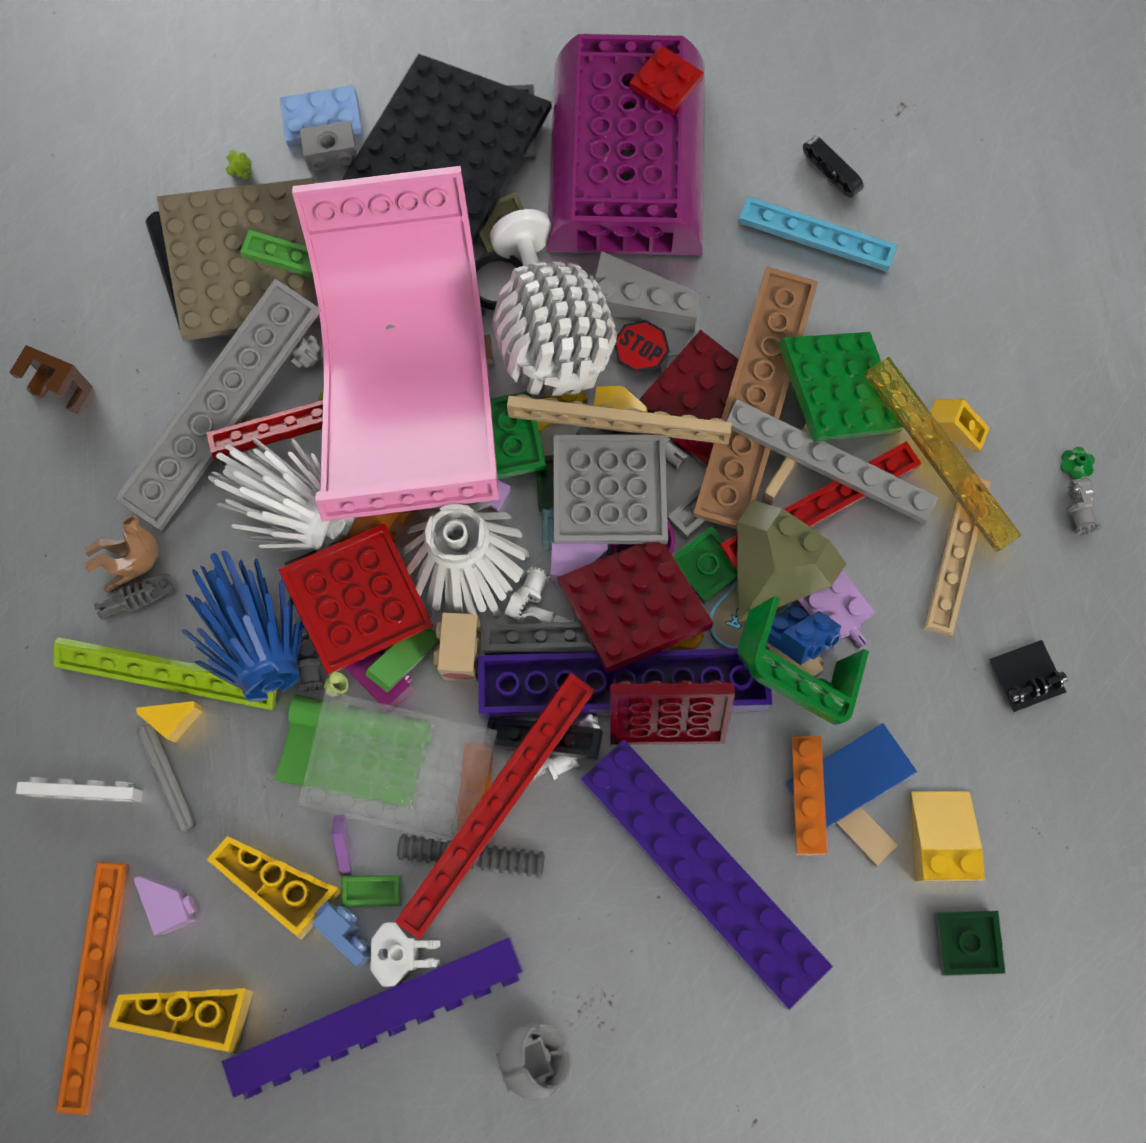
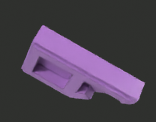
M338 814L333 819L331 837L339 874L341 876H349L352 873L350 834L346 814Z

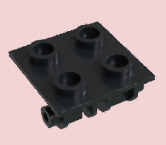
M1043 640L989 659L1013 712L1067 693L1064 687V683L1068 682L1067 676L1063 671L1058 672Z

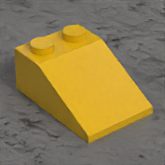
M970 791L910 792L915 881L976 882L985 880L983 850Z

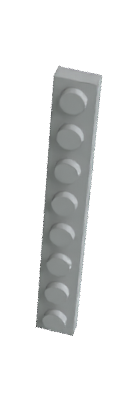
M738 399L726 422L732 423V431L923 524L928 522L938 499L937 496L824 441L813 442L810 434Z

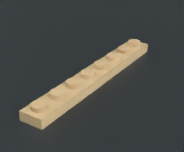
M522 394L509 396L507 403L510 418L648 435H665V437L721 444L729 443L732 423L725 422L719 418L704 420L698 419L693 415L679 417L671 416L661 411L647 413L636 408L622 410L615 409L610 405L590 406L580 401L565 403L559 402L554 398H545L544 400L532 399L530 396Z

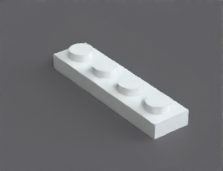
M30 777L29 782H18L16 794L27 797L142 802L143 791L133 788L134 783L116 782L115 787L105 786L104 781L87 780L86 785H76L77 780L58 779V784L48 783L46 778Z

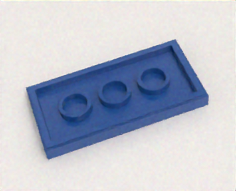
M884 723L823 759L826 829L917 773V770ZM792 778L785 785L794 797Z

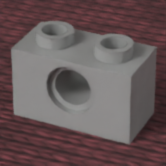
M350 121L300 129L303 156L309 170H321L335 165H348L353 162L358 154L355 135Z

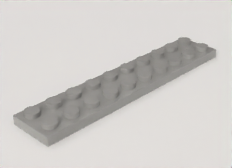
M274 279L114 499L162 531L214 460L206 433L239 424L319 315L321 312L319 307L277 279Z

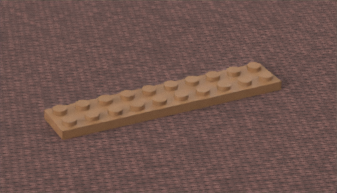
M766 266L721 417L722 420L726 422L737 399L779 419L791 378L778 343L784 337L803 336L818 281ZM732 430L728 444L714 443L692 516L736 529V523L751 501H756L770 449Z

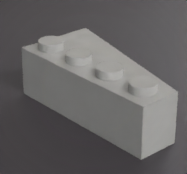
M601 251L595 280L601 287L600 289L606 298V303L609 306L612 317L637 322L647 320L658 326L691 332L695 331L701 293Z

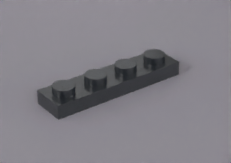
M489 716L483 744L486 748L515 751L536 721ZM570 725L550 755L598 760L603 732L601 728Z

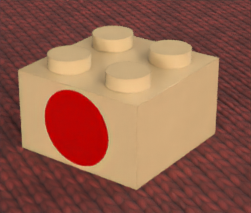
M443 613L442 621H437L436 638L439 639L440 649H435L434 667H437V672L440 673L444 681L478 683V655H480L482 625L478 614Z

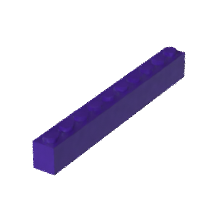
M508 937L221 1061L233 1098L243 1094L246 1100L262 1093L261 1086L272 1082L274 1087L292 1080L290 1073L299 1069L302 1070L303 1075L320 1068L319 1061L329 1056L331 1061L334 1062L350 1055L348 1048L359 1044L360 1049L378 1042L376 1036L388 1032L389 1037L403 1032L407 1030L405 1023L416 1019L418 1025L435 1018L433 1011L445 1007L446 1012L462 1006V999L473 994L476 1000L492 993L490 987L501 982L504 988L520 981L518 974L523 973L524 970L511 938Z

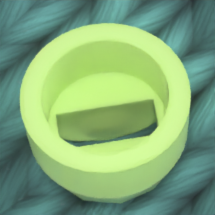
M340 672L332 673L323 682L325 693L331 697L342 695L349 687L347 678Z

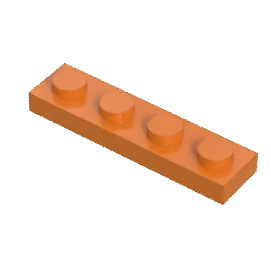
M792 736L796 856H826L827 835L822 737Z

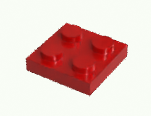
M661 45L630 81L629 89L673 116L703 80L704 72Z

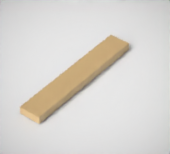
M965 473L961 478L923 627L924 630L947 637H952L954 634L991 484L989 480Z

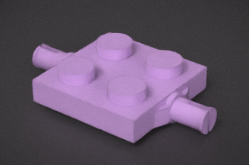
M843 570L830 588L795 601L799 608L803 609L810 616L818 611L828 615L832 620L841 625L839 632L841 638L850 636L858 646V649L869 643L859 628L864 621L872 617L876 612Z

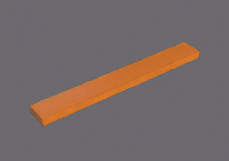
M97 862L55 1113L90 1114L129 864Z

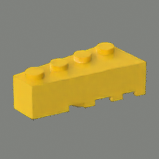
M229 836L206 859L300 940L312 929V923L317 918L314 914L326 901L331 904L341 894L337 887L299 871Z
M236 988L230 990L217 989L193 992L178 991L173 993L118 995L108 1027L237 1054L253 991L247 988Z

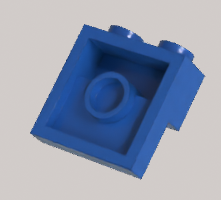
M793 605L775 615L767 642L799 665H802L810 659L817 658L826 649L837 645L841 638L839 633L841 625L820 611L810 616L803 609Z

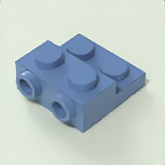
M326 901L315 912L314 915L317 918L312 925L355 967L367 966L371 961V953L369 952L371 946L361 936H354L361 928L356 922L359 917L347 906H337L334 902L330 904Z

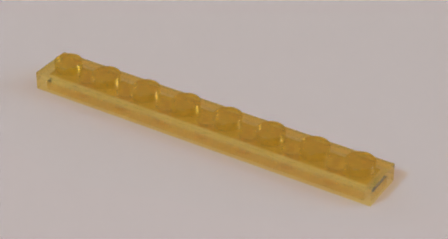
M890 357L868 369L864 375L996 553L1021 537V533Z

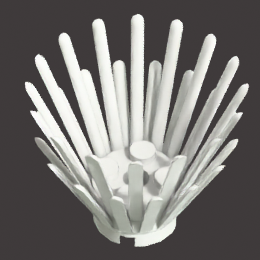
M483 501L472 506L457 503L441 507L440 511L426 509L420 515L430 517L429 520L411 526L408 529L407 534L425 530L402 549L401 556H405L423 543L406 565V569L409 575H411L425 557L414 581L415 589L419 596H421L433 569L425 605L429 616H431L433 609L436 611L440 610L444 580L446 613L455 612L463 614L462 588L468 614H476L473 597L478 611H486L484 596L496 619L501 616V611L487 582L501 601L505 600L506 594L511 599L515 591L495 565L516 583L520 578L524 581L526 580L528 574L496 547L523 561L525 557L530 558L529 551L492 533L496 532L522 538V532L517 528L485 521L510 519L511 516L506 512H476L491 506L492 502ZM456 534L463 535L459 540H451L452 536Z

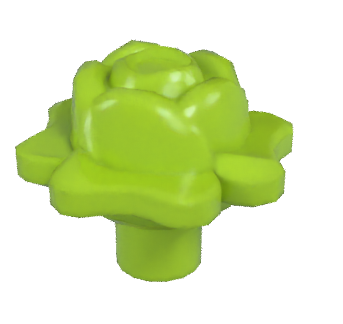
M230 150L229 155L226 156L229 162V166L225 169L229 176L236 174L239 178L248 179L249 174L252 173L251 159L244 152Z

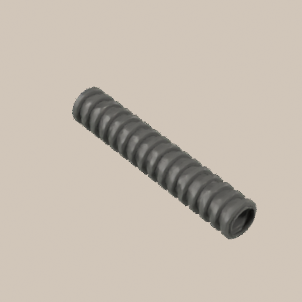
M403 833L399 838L397 857L399 860L407 858L411 862L413 859H416L419 863L422 860H426L427 864H430L431 861L436 863L452 840L448 839L447 842H444L442 838H439L438 841H435L434 837H430L427 840L425 836L416 838V835H411V837H407V834ZM487 844L471 867L473 870L480 867L481 871H485L488 868L490 872H495L496 869L499 870V873L508 871V874L511 875L513 872H517L519 876L527 873V877H531L534 874L536 878H540L543 874L545 855L543 851H539V854H536L534 850H530L528 853L525 852V849L516 851V848L513 847L511 850H507L505 846L502 849H498L497 845L489 848Z

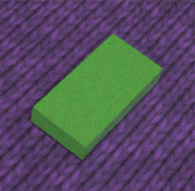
M402 875L342 876L341 905L343 907L402 906Z

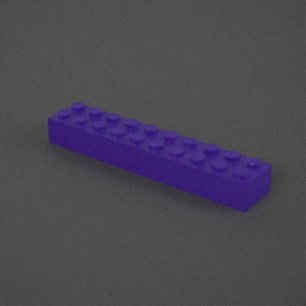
M738 648L661 650L609 673L606 672L596 652L478 655V698L481 719H489V716L500 718L539 717L570 673L595 690L578 716H586L588 713L596 716L610 715L611 684H617L622 681H630L634 684H648L652 681L678 684L681 681L709 683L721 680L726 683H734L735 696L732 712L769 711L773 704L772 689L752 677L738 657Z
M625 740L621 741L580 779L581 784L784 1009L790 1010L833 968L831 963Z

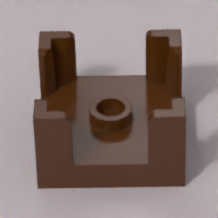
M25 345L9 373L13 377L21 379L31 365L36 370V373L27 386V391L39 398H44L48 390L59 397H63L68 388L75 390L66 405V409L78 414L93 386L74 365Z

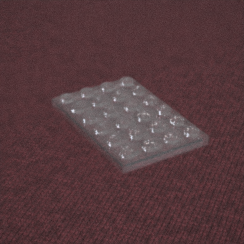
M325 691L298 807L450 843L483 796L498 730L337 692Z

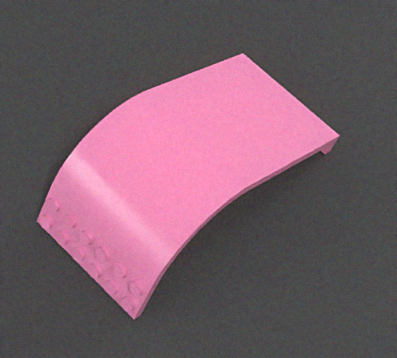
M461 166L293 186L292 194L311 263L318 307L321 310L319 315L324 356L321 485L320 492H316V504L322 521L443 507L456 503L467 504L499 500L484 328ZM393 325L395 328L386 329V326Z

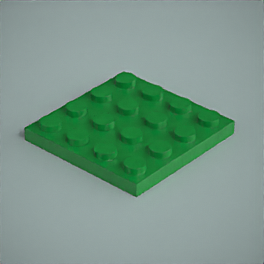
M871 332L784 337L778 343L813 442L898 433L906 428Z

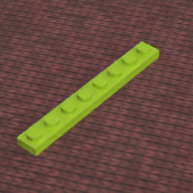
M61 637L53 642L54 667L268 710H273L276 705L277 689L267 693L268 699L254 702L247 701L241 689L220 679L197 664Z

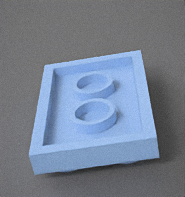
M354 85L280 97L285 139L288 146L302 144L300 129L344 121L351 122L354 135L363 134Z

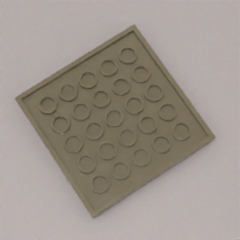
M314 178L157 196L183 341L235 334L274 279H277L318 307L314 278L241 257V249L249 230L306 246L292 189L293 186L315 184ZM320 315L316 317L314 322H320Z

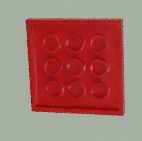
M385 523L278 569L327 676L434 626Z

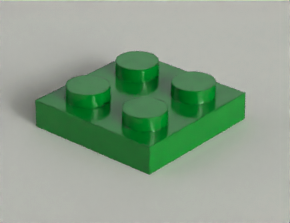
M713 526L673 556L703 604L737 579V569L733 570L719 547L725 540Z

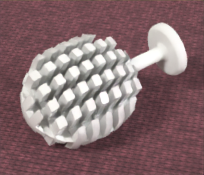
M534 209L512 212L501 218L490 232L491 246L498 255L508 259L510 255H514L521 259L523 266L513 269L510 281L500 290L491 324L494 327L493 333L497 340L498 350L502 355L503 364L507 368L508 374L516 383L518 377H522L520 382L523 387H527L526 391L529 394L539 395L541 389H544L543 394L546 396L579 394L581 390L594 387L599 373L604 371L617 339L611 311L600 289L601 287L592 275L590 279H587L588 274L585 270H581V266L568 263V266L564 267L565 263L563 262L539 263L536 253L547 245L552 228L549 217L545 213Z

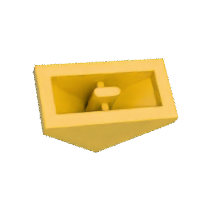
M195 701L138 707L136 711L141 718L162 736L176 743L202 713V706Z

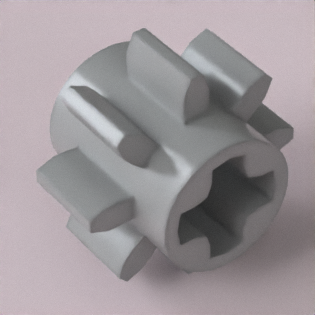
M310 334L307 338L303 336L290 353V361L298 368L302 365L306 368L314 366L321 357L320 350L322 348L318 345L319 341Z

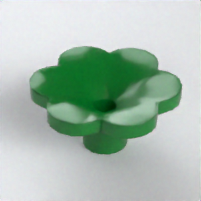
M1075 447L1073 450L1063 452L1061 456L1063 462L1060 465L1062 472L1069 474L1074 480L1081 479L1083 476L1089 477L1093 473L1092 465L1095 459L1092 454L1086 453L1082 447Z

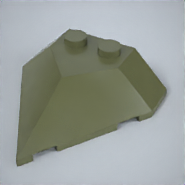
M752 500L736 523V534H738L737 623L747 620L750 609L775 595L780 598L777 607L779 608L810 594L830 588L845 567L846 562L830 540L784 509Z

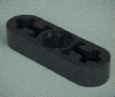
M813 136L803 144V151L806 157L844 195L852 198L863 190L864 184L861 177L820 137Z

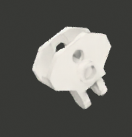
M395 922L383 923L371 938V972L382 986H397L405 980L412 970L419 969V967H440V960L436 958L419 960V948L436 949L440 947V940H419ZM385 950L388 951V958L384 955Z

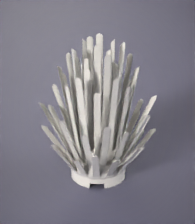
M254 437V443L264 451L263 453L258 449H253L255 454L249 450L248 454L231 445L225 446L229 450L231 457L245 465L222 453L216 455L218 459L227 463L223 470V474L226 477L217 472H211L213 476L209 475L208 479L214 482L216 486L226 490L224 493L264 511L232 499H226V502L230 505L224 503L216 505L272 525L273 529L232 524L231 526L234 529L271 534V536L253 535L246 541L277 542L262 543L258 547L281 548L276 553L280 554L315 549L321 551L333 546L341 535L347 537L354 518L322 521L316 504V492H320L321 465L315 454L311 453V458L308 453L306 456L293 438L292 445L311 471L305 468L294 453L288 452V455L308 480L273 450L267 448Z

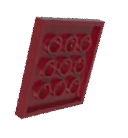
M700 329L641 396L639 401L647 407L648 413L661 411L671 416L693 415L698 419L704 420L721 419L739 359ZM669 437L675 445L704 468H707L714 443Z
M659 542L637 544L558 577V584L607 673L713 628V621L666 544Z
M715 680L709 683L681 681L678 684H665L661 681H652L648 684H634L630 681H622L617 684H611L610 745H618L623 740L629 745L725 744L735 696L734 683Z

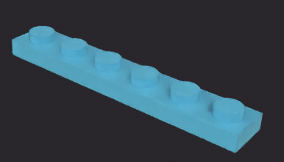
M750 196L746 199L738 222L886 272L889 270L897 248V244Z

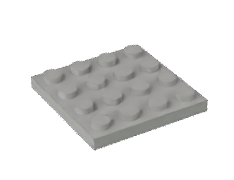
M665 435L553 436L554 544H647L648 542L667 544Z

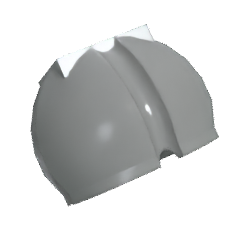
M531 1023L517 1028L505 1039L500 1053H497L496 1057L507 1091L512 1090L523 1098L540 1099L553 1094L566 1083L571 1069L570 1052L563 1050L567 1042L556 1028L547 1024Z

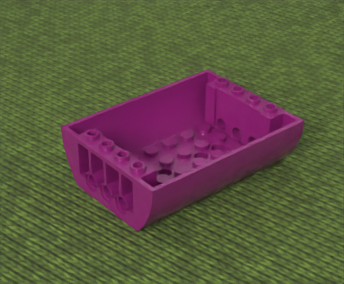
M578 34L560 51L556 59L554 73L548 217L552 228L548 237L546 252L601 253L602 251L610 254L703 256L705 67L697 48L684 36ZM661 45L704 72L703 80L673 116L629 89L630 81ZM629 102L633 103L636 107L626 110L622 105ZM624 149H631L634 151V154L626 157L620 152ZM624 172H629L634 177L631 180H623L620 178V175Z

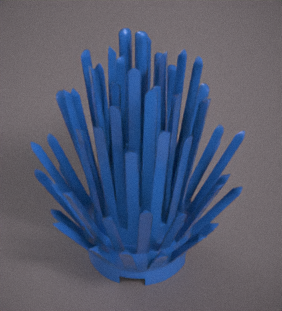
M221 552L233 581L231 585L218 555L212 553L210 558L215 566L214 570H210L207 573L205 567L201 565L200 567L215 600L199 573L194 569L192 573L207 602H202L197 597H194L193 600L191 595L185 594V596L221 647L201 628H197V632L205 639V643L211 649L188 630L181 629L183 634L197 645L196 648L210 658L208 663L215 668L200 660L194 662L213 673V675L241 689L247 701L254 702L268 699L267 693L278 688L282 692L286 691L300 678L296 663L304 625L300 620V625L297 622L293 629V602L289 596L288 605L285 606L283 579L279 582L280 639L272 598L268 592L265 577L263 578L258 559H255L254 565L260 593L253 572L246 570L242 559L238 565L245 583L242 582L228 552Z

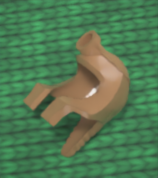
M136 515L128 517L122 523L124 540H111L101 537L86 547V555L88 557L101 549L109 550L122 557L120 559H113L106 554H98L85 563V569L88 572L103 566L108 573L117 575L103 588L107 593L113 592L125 583L150 570L159 556L157 540L150 531L141 527Z

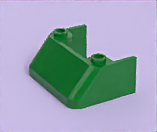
M775 595L750 609L737 652L739 659L752 677L831 724L839 725L849 721L854 712L869 651L863 649L837 661L831 682L821 678L817 679L765 648L780 598Z

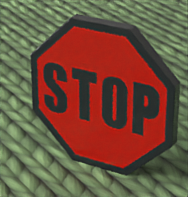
M647 320L624 324L617 334L614 345L618 364L635 374L659 369L670 352L665 331Z

